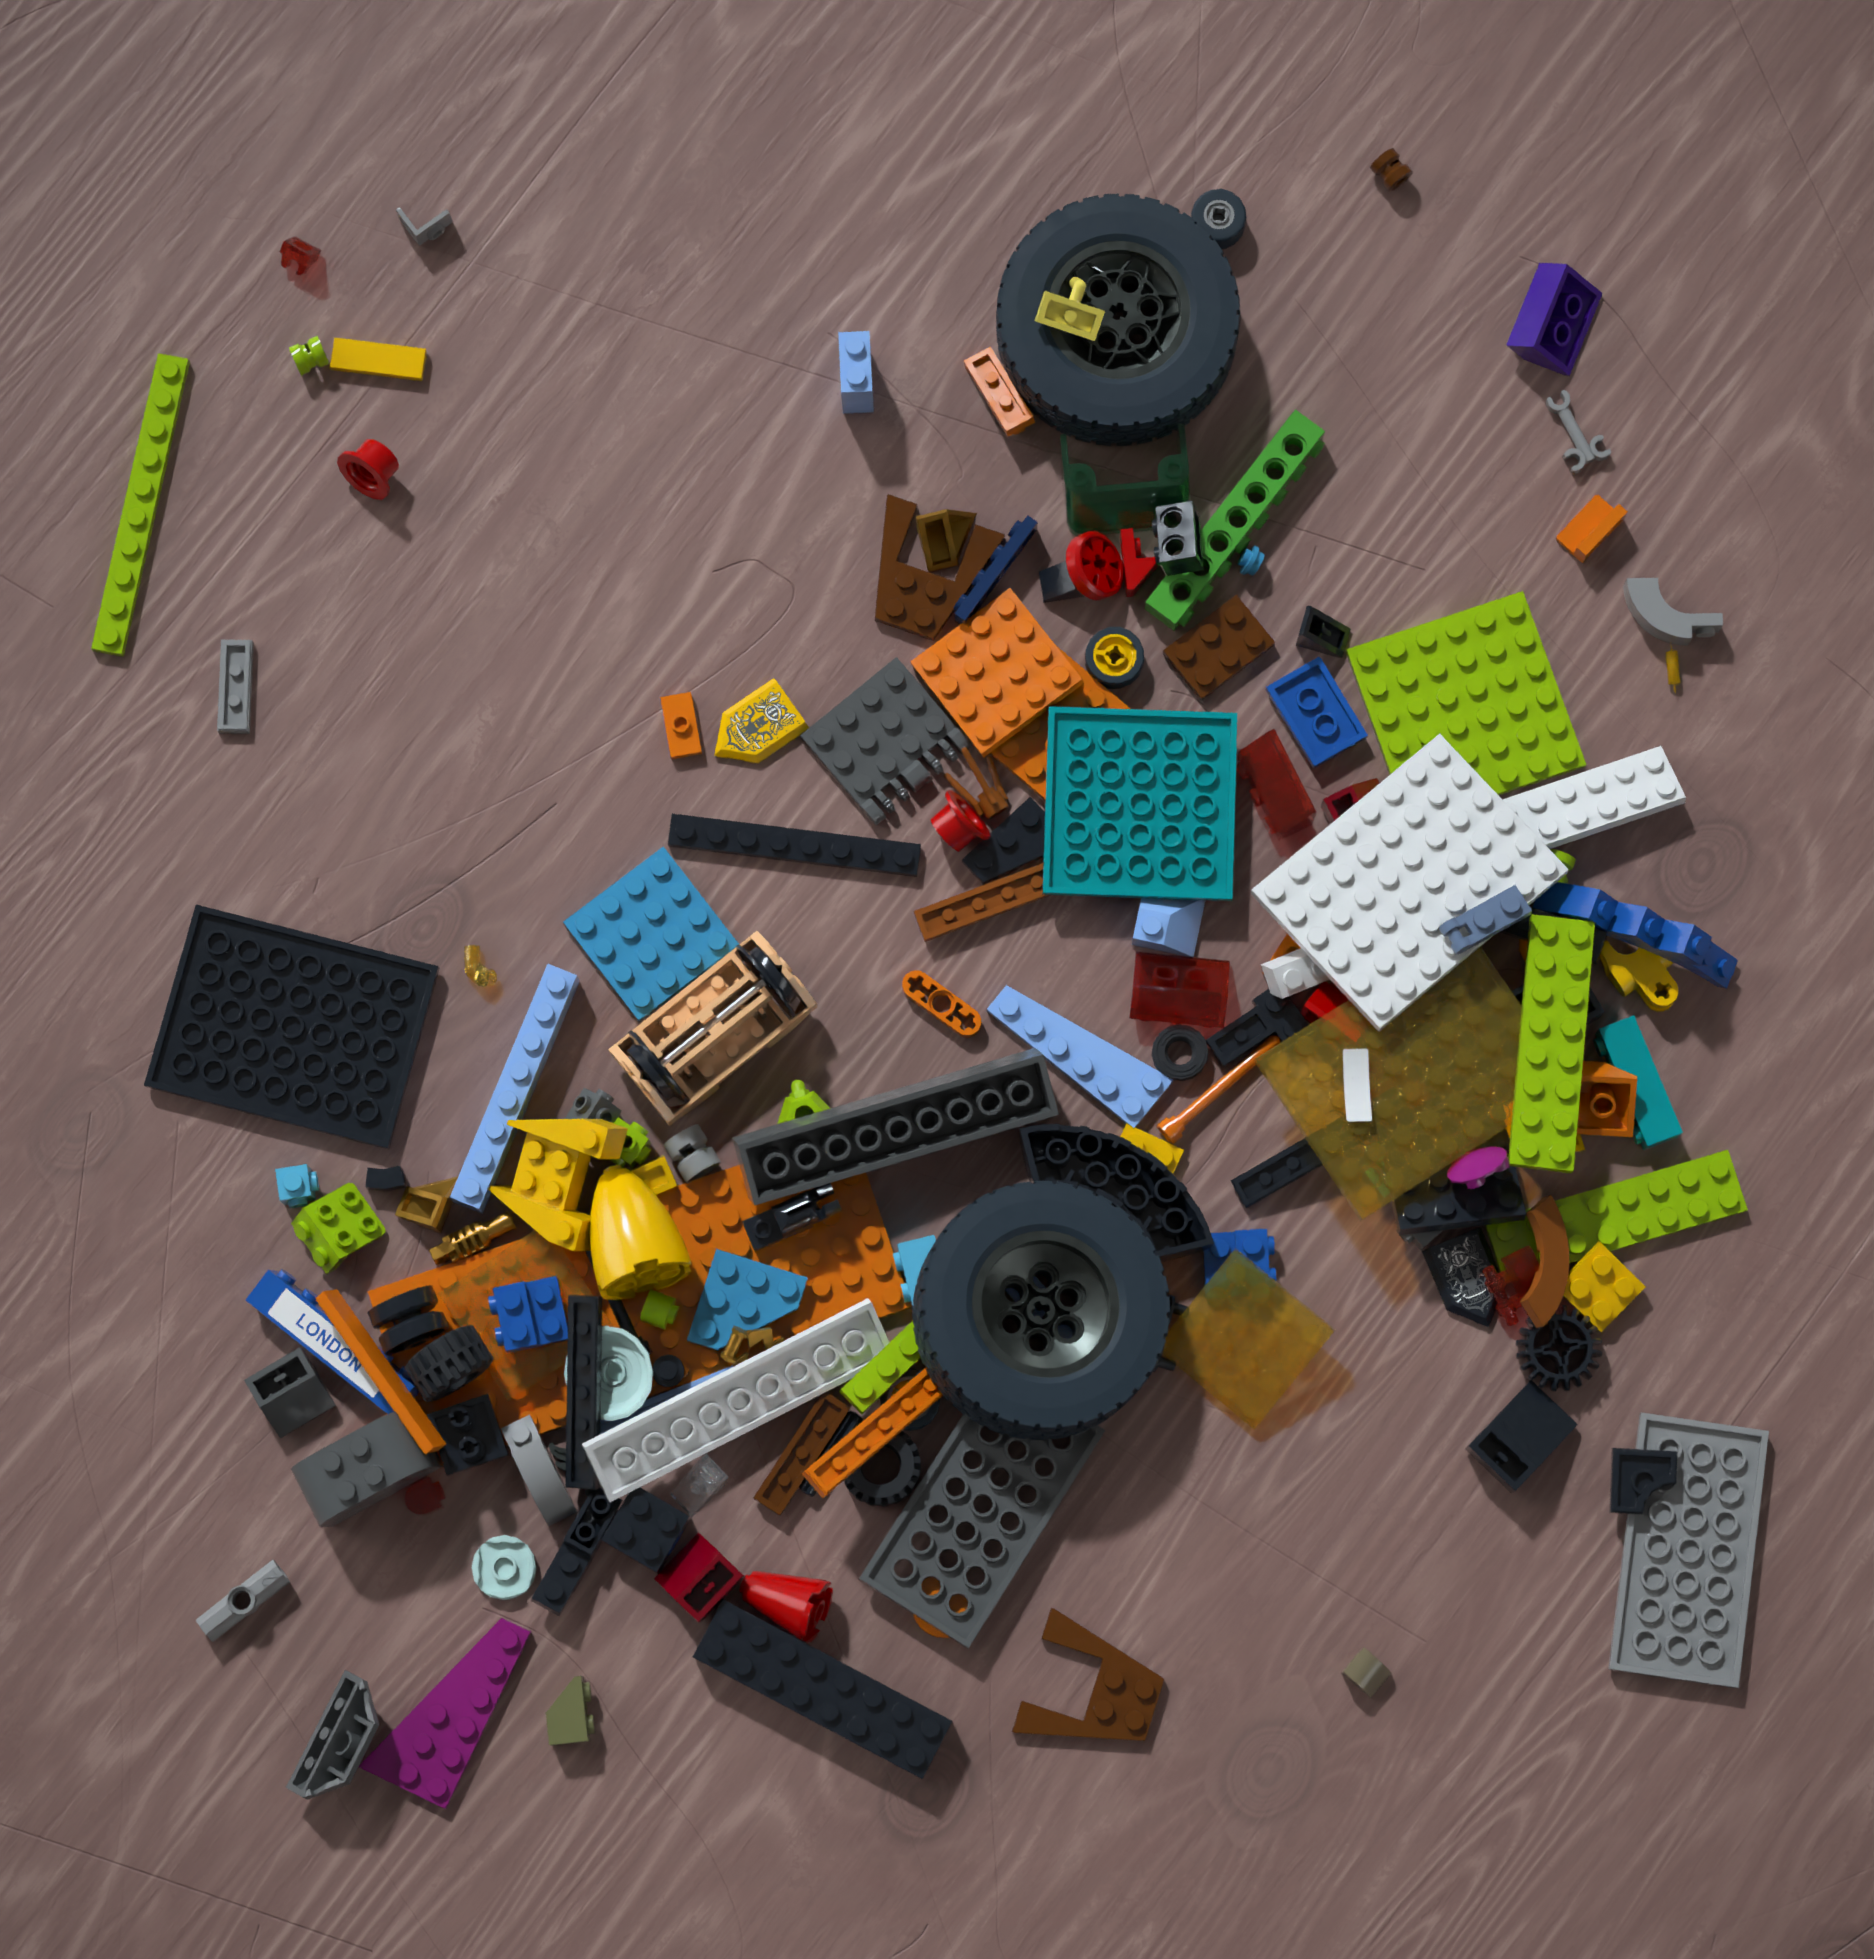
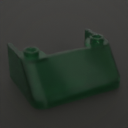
M1178 424L1176 436L1178 455L1166 456L1158 465V481L1096 486L1095 473L1090 466L1083 463L1069 464L1066 434H1060V462L1066 524L1069 531L1076 536L1088 531H1097L1104 535L1120 533L1121 529L1133 528V532L1153 530L1152 520L1157 519L1156 507L1190 501L1185 425ZM1181 522L1175 523L1171 528L1177 527Z

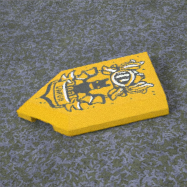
M773 678L722 713L714 756L759 764L803 734L809 727L779 683Z

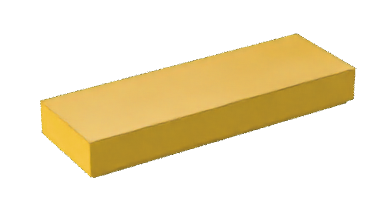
M334 337L330 369L423 381L427 351L424 348Z

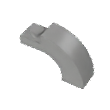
M1627 578L1623 585L1626 604L1636 622L1649 634L1662 641L1671 642V644L1688 645L1692 639V633H1696V637L1715 636V633H1719L1723 626V613L1688 614L1671 608L1661 596L1658 578Z
M528 1415L501 1428L517 1467L548 1526L577 1513L567 1488H565V1484L543 1443L532 1417Z

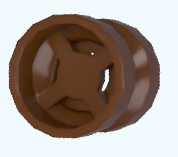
M1394 148L1385 151L1370 166L1375 175L1382 177L1384 180L1383 185L1389 192L1400 187L1413 174V171L1407 164L1401 163L1399 160L1400 155Z

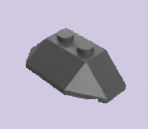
M347 1670L344 1671L286 1786L287 1789L308 1800L350 1784L379 1727L366 1680Z

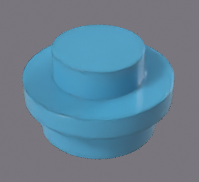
M1254 545L1250 550L1244 549L1237 563L1241 566V574L1246 575L1248 573L1254 576L1264 559V554L1259 551V547Z

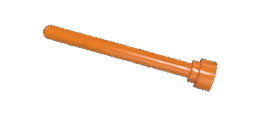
M1276 1035L1268 1037L1177 1117H1166L1156 1125L1163 1137L1172 1145L1183 1137L1184 1126L1280 1044L1279 1037Z

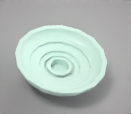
M602 1326L601 1419L614 1421L629 1417L643 1406L652 1389L653 1368L649 1353L637 1337L622 1328ZM566 1356L565 1370H564V1377H565L566 1385H567V1356Z

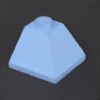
M1141 898L1132 945L1193 958L1205 900Z

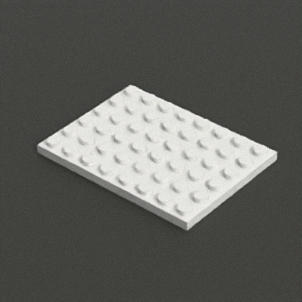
M1439 734L1251 890V895L1379 1032L1490 939L1488 938L1467 951L1455 955L1450 947L1452 945L1448 936L1444 937L1439 929L1444 922L1458 917L1513 885L1517 886L1528 905H1530L1564 877L1569 869ZM1465 927L1459 929L1463 937L1470 935Z

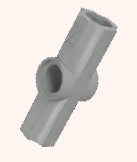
M272 1560L240 1586L232 1588L227 1596L198 1617L196 1622L205 1635L214 1642L246 1616L255 1613L260 1605L289 1584L290 1580L275 1560ZM242 1592H247L251 1597L250 1605L246 1609L240 1610L236 1606V1597Z

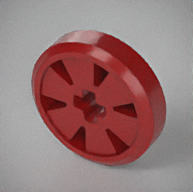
M1097 531L1085 532L1070 541L1066 552V565L1069 576L1078 591L1085 597L1098 601L1115 595L1122 586L1124 570L1120 554L1112 541Z

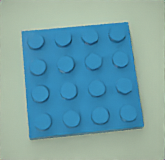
M664 846L563 921L573 937L639 1022L690 985L739 944Z

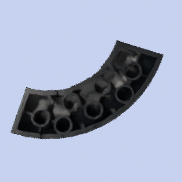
M1044 1124L1019 1128L1022 1155L1028 1179L1031 1183L1035 1181H1052L1053 1184H1056V1182L1073 1184L1074 1188L1078 1186L1093 1191L1095 1196L1100 1194L1112 1201L1111 1205L1115 1208L1118 1205L1130 1215L1128 1219L1131 1222L1135 1220L1144 1231L1143 1235L1145 1238L1148 1236L1156 1249L1154 1253L1156 1256H1159L1161 1262L1193 1255L1214 1245L1208 1224L1200 1208L1188 1193L1186 1186L1168 1170L1166 1165L1149 1152H1145L1120 1136L1093 1130L1086 1126Z

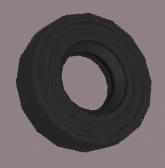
M1177 1024L1165 1028L1158 1034L1153 1043L1152 1059L1157 1070L1174 1081H1186L1193 1079L1202 1072L1208 1060L1209 1050L1205 1038L1198 1030L1189 1025ZM1184 1041L1189 1044L1193 1052L1189 1062L1179 1065L1169 1059L1168 1048L1172 1043Z

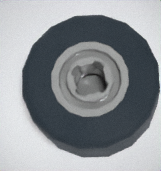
M1214 189L1205 192L1195 201L1191 212V217L1197 221L1196 225L1199 226L1201 224L1212 236L1211 240H1215L1221 249H1227L1236 244L1243 235L1247 219L1246 208L1241 199L1231 191Z

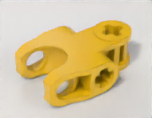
M1605 940L1599 958L1606 976L1623 997L1636 990L1651 1010L1656 1012L1668 1010L1678 996L1677 983L1667 971V968L1674 963L1639 947L1632 954H1621L1614 950L1610 943ZM1657 989L1659 991L1664 989L1667 991L1665 998L1663 996L1657 998L1654 995Z

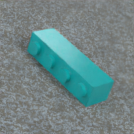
M1633 1015L1599 1028L1595 1033L1597 1038L1593 1039L1598 1055L1600 1057L1604 1056L1608 1064L1637 1076L1632 1137L1635 1144H1641L1644 1151L1679 1137L1683 1131L1635 1016Z

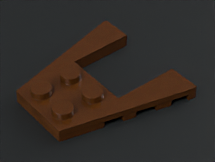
M888 494L875 621L934 641L955 611L953 608L963 594H967L970 590L972 581L978 572L986 567L995 549L1004 541L1005 534L975 524L955 581L897 561L915 515L917 504Z
M1051 1608L1041 1639L1102 1659L1084 1719L1079 1720L1021 1701L1012 1732L1145 1741L1164 1678L1056 1609Z

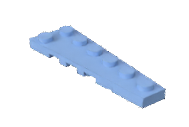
M1007 985L986 1009L990 1015L1031 1048L1039 1050L1047 1061L1124 1123L1129 1124L1133 1128L1141 1122L1173 1083L1171 1078Z

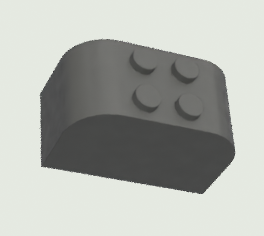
M394 1411L306 1457L294 1465L291 1471L319 1527H334L444 1466L437 1452L428 1454L422 1452Z

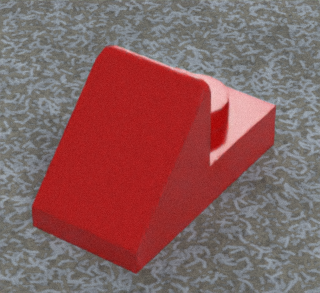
M1133 528L1120 530L1126 597H1133L1158 567L1155 557L1136 558V556H1141L1140 537L1134 538Z

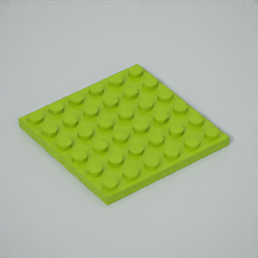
M1523 591L1346 649L1349 664L1389 775L1439 734L1498 795L1586 766L1584 756Z

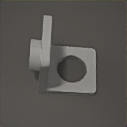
M400 207L396 209L398 218L419 246L428 239L435 240L444 233L445 227L453 222L449 211L445 210L417 230Z

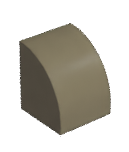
M1365 1647L1357 1653L1341 1672L1370 1698L1392 1674Z

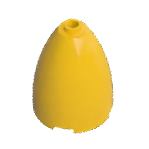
M614 1165L604 1169L603 1175L598 1179L594 1192L590 1216L592 1263L602 1298L608 1300L634 1298L636 1296L635 1292H645L655 1287L659 1291L691 1273L689 1266L692 1264L684 1240L669 1212L655 1193L629 1169L622 1168L621 1165Z

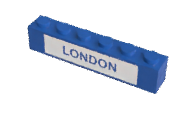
M268 1269L246 1298V1301L387 1414L394 1412L317 1303V1295L307 1288L304 1291L294 1284L297 1280L287 1271L281 1269L278 1272ZM378 1346V1348L381 1350V1352H382L383 1355H384V1352H383L382 1348ZM384 1355L415 1398L419 1391L405 1370V1366H402L400 1369L391 1362L394 1358L392 1355Z

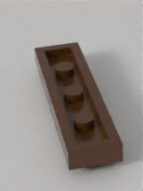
M827 1392L821 1394L753 1498L781 1516L805 1479L802 1473L816 1462L851 1408Z

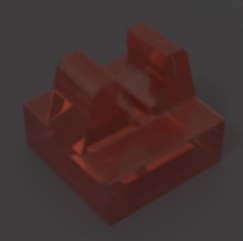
M294 236L283 241L279 251L282 253L281 266L287 268L291 265L292 260L297 261L298 269L296 274L300 276L305 274L312 264L318 260L321 250Z

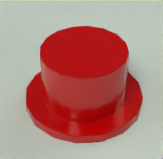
M367 439L355 452L344 451L338 456L337 460L340 472L356 490L367 497L382 500L389 495L390 486L388 480L399 469V463L393 452L384 444L374 439Z
M948 790L945 793L948 804L931 818V823L938 834L949 846L958 852L977 836L983 840H988L990 832L979 815L962 797L954 791Z

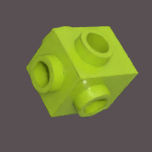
M618 1117L614 1124L628 1128L624 1144L629 1141L633 1143L629 1148H622L620 1159L610 1160L616 1165H621L622 1168L627 1164L633 1169L636 1163L642 1165L651 1153V1149L648 1148L651 1142L646 1137L649 1132L634 1121L629 1125Z

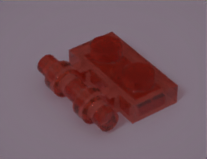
M1530 1245L1501 1258L1505 1268L1504 1271L1497 1274L1494 1266H1488L1482 1271L1486 1278L1485 1286L1489 1293H1493L1497 1302L1496 1310L1500 1317H1504L1507 1326H1513L1519 1322L1515 1312L1518 1308L1523 1307L1520 1301L1529 1291L1535 1277V1272L1539 1271L1540 1265ZM1512 1283L1516 1294L1508 1298L1504 1287Z

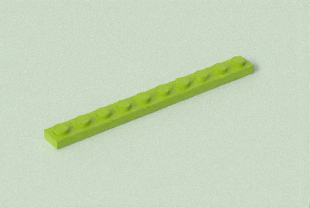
M160 353L157 355L91 649L94 652L124 657L190 361L187 358Z

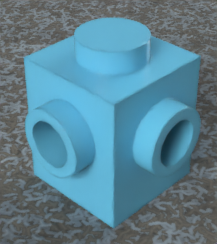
M307 1164L275 1169L279 1200L284 1205H288L289 1208L307 1206V1201L316 1200L315 1191L319 1190L317 1172H312V1169Z

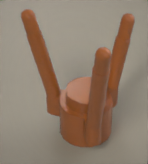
M964 747L962 748V753L983 789V792L977 796L980 801L978 802L949 773H945L944 778L974 807L979 816L985 814L987 819H991L1009 807L1006 802L1009 798L1003 790L992 757L988 756L986 761L995 788L988 786L968 749Z

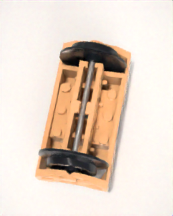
M756 931L740 945L735 946V949L636 1028L630 1030L626 1036L608 1050L670 1126L720 1089L719 1084L763 1048L766 1046L771 1048L817 1008V1003L797 976L791 973V968L783 958L779 957L769 942ZM741 960H744V962L746 963V965L749 967V969H750L751 971H749V970L746 968V966L742 963ZM798 997L800 1002L794 1013L791 1002ZM774 1000L780 1005V1007H781L790 1017H792L791 1019H788V1017H787V1016L783 1013V1011L778 1007V1005L774 1002ZM629 1056L633 1059V1061L636 1063V1065H637V1066L640 1068V1070L643 1072V1075H642L641 1072L638 1070V1068L633 1064V1062L629 1059ZM647 1080L652 1083L666 1101L675 1096L685 1104L668 1107Z

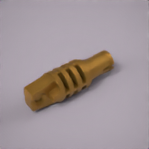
M505 1211V1213L484 1223L476 1221L454 1233L448 1234L442 1238L443 1243L430 1249L429 1252L436 1265L448 1260H452L455 1263L489 1247L492 1244L491 1240L517 1228L510 1213Z

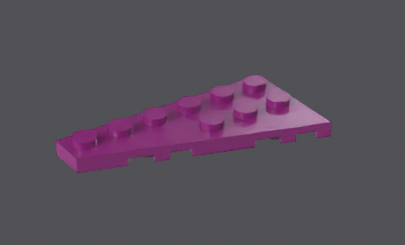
M501 1618L358 1767L447 1809L531 1632Z

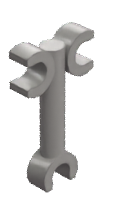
M1563 390L1560 393L1563 404L1556 405L1552 398L1548 397L1546 407L1550 412L1559 415L1576 448L1567 450L1563 455V459L1577 458L1579 464L1573 466L1570 470L1571 474H1577L1583 469L1584 464L1591 463L1594 460L1603 461L1607 459L1611 454V450L1597 451L1595 445L1603 441V435L1595 436L1590 444H1588L1568 407L1570 395L1566 390Z

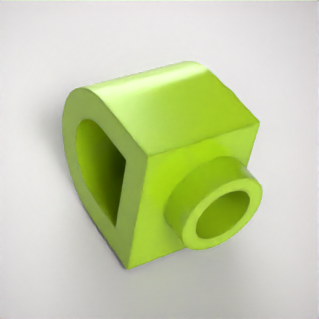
M650 1290L644 1303L640 1320L665 1330L667 1323L673 1325L679 1310V1306L675 1305L676 1299Z

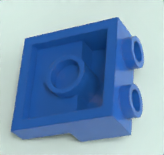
M1267 1229L1211 1233L1214 1245L1203 1251L1206 1298L1270 1295L1271 1287H1276L1277 1285L1276 1268H1269V1255H1275L1274 1236H1268Z
M557 1276L493 1288L494 1296H489L488 1300L492 1316L498 1314L500 1327L495 1328L498 1347L505 1346V1351L512 1353L568 1340V1324Z

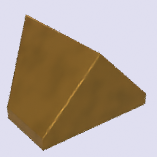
M944 509L916 516L917 531L928 572L958 565L959 556L977 513Z
M458 1176L413 1188L406 1186L395 1216L441 1233L453 1204L450 1195Z

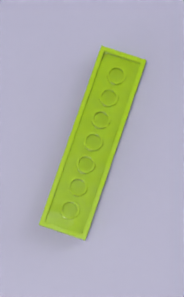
M1534 914L1530 916L1508 1155L1510 1166L1572 1173L1574 1171L1595 922Z
M1729 1150L1555 1201L1566 1229L1569 1246V1264L1580 1261L1598 1241L1612 1252L1748 1210ZM1527 1216L1522 1221L1485 1225L1504 1283L1534 1275L1535 1272L1539 1271L1540 1253L1537 1251L1535 1236Z

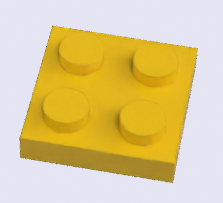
M1598 1241L1568 1272V1280L1563 1296L1584 1317L1588 1316L1590 1318L1589 1322L1593 1326H1597L1598 1331L1602 1332L1646 1286Z

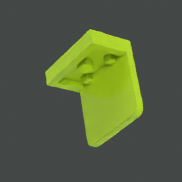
M347 1183L305 1206L291 1223L296 1236L306 1244L312 1253L313 1260L318 1266L322 1267L326 1274L336 1270L347 1256L382 1237L386 1231L384 1225L353 1183Z

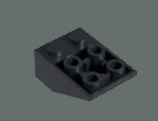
M1529 1381L1474 1438L1465 1450L1512 1494L1578 1424L1533 1381Z

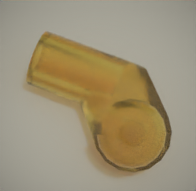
M464 946L466 976L480 987L493 986L497 981V974L493 969L488 970L487 967L480 963V946Z

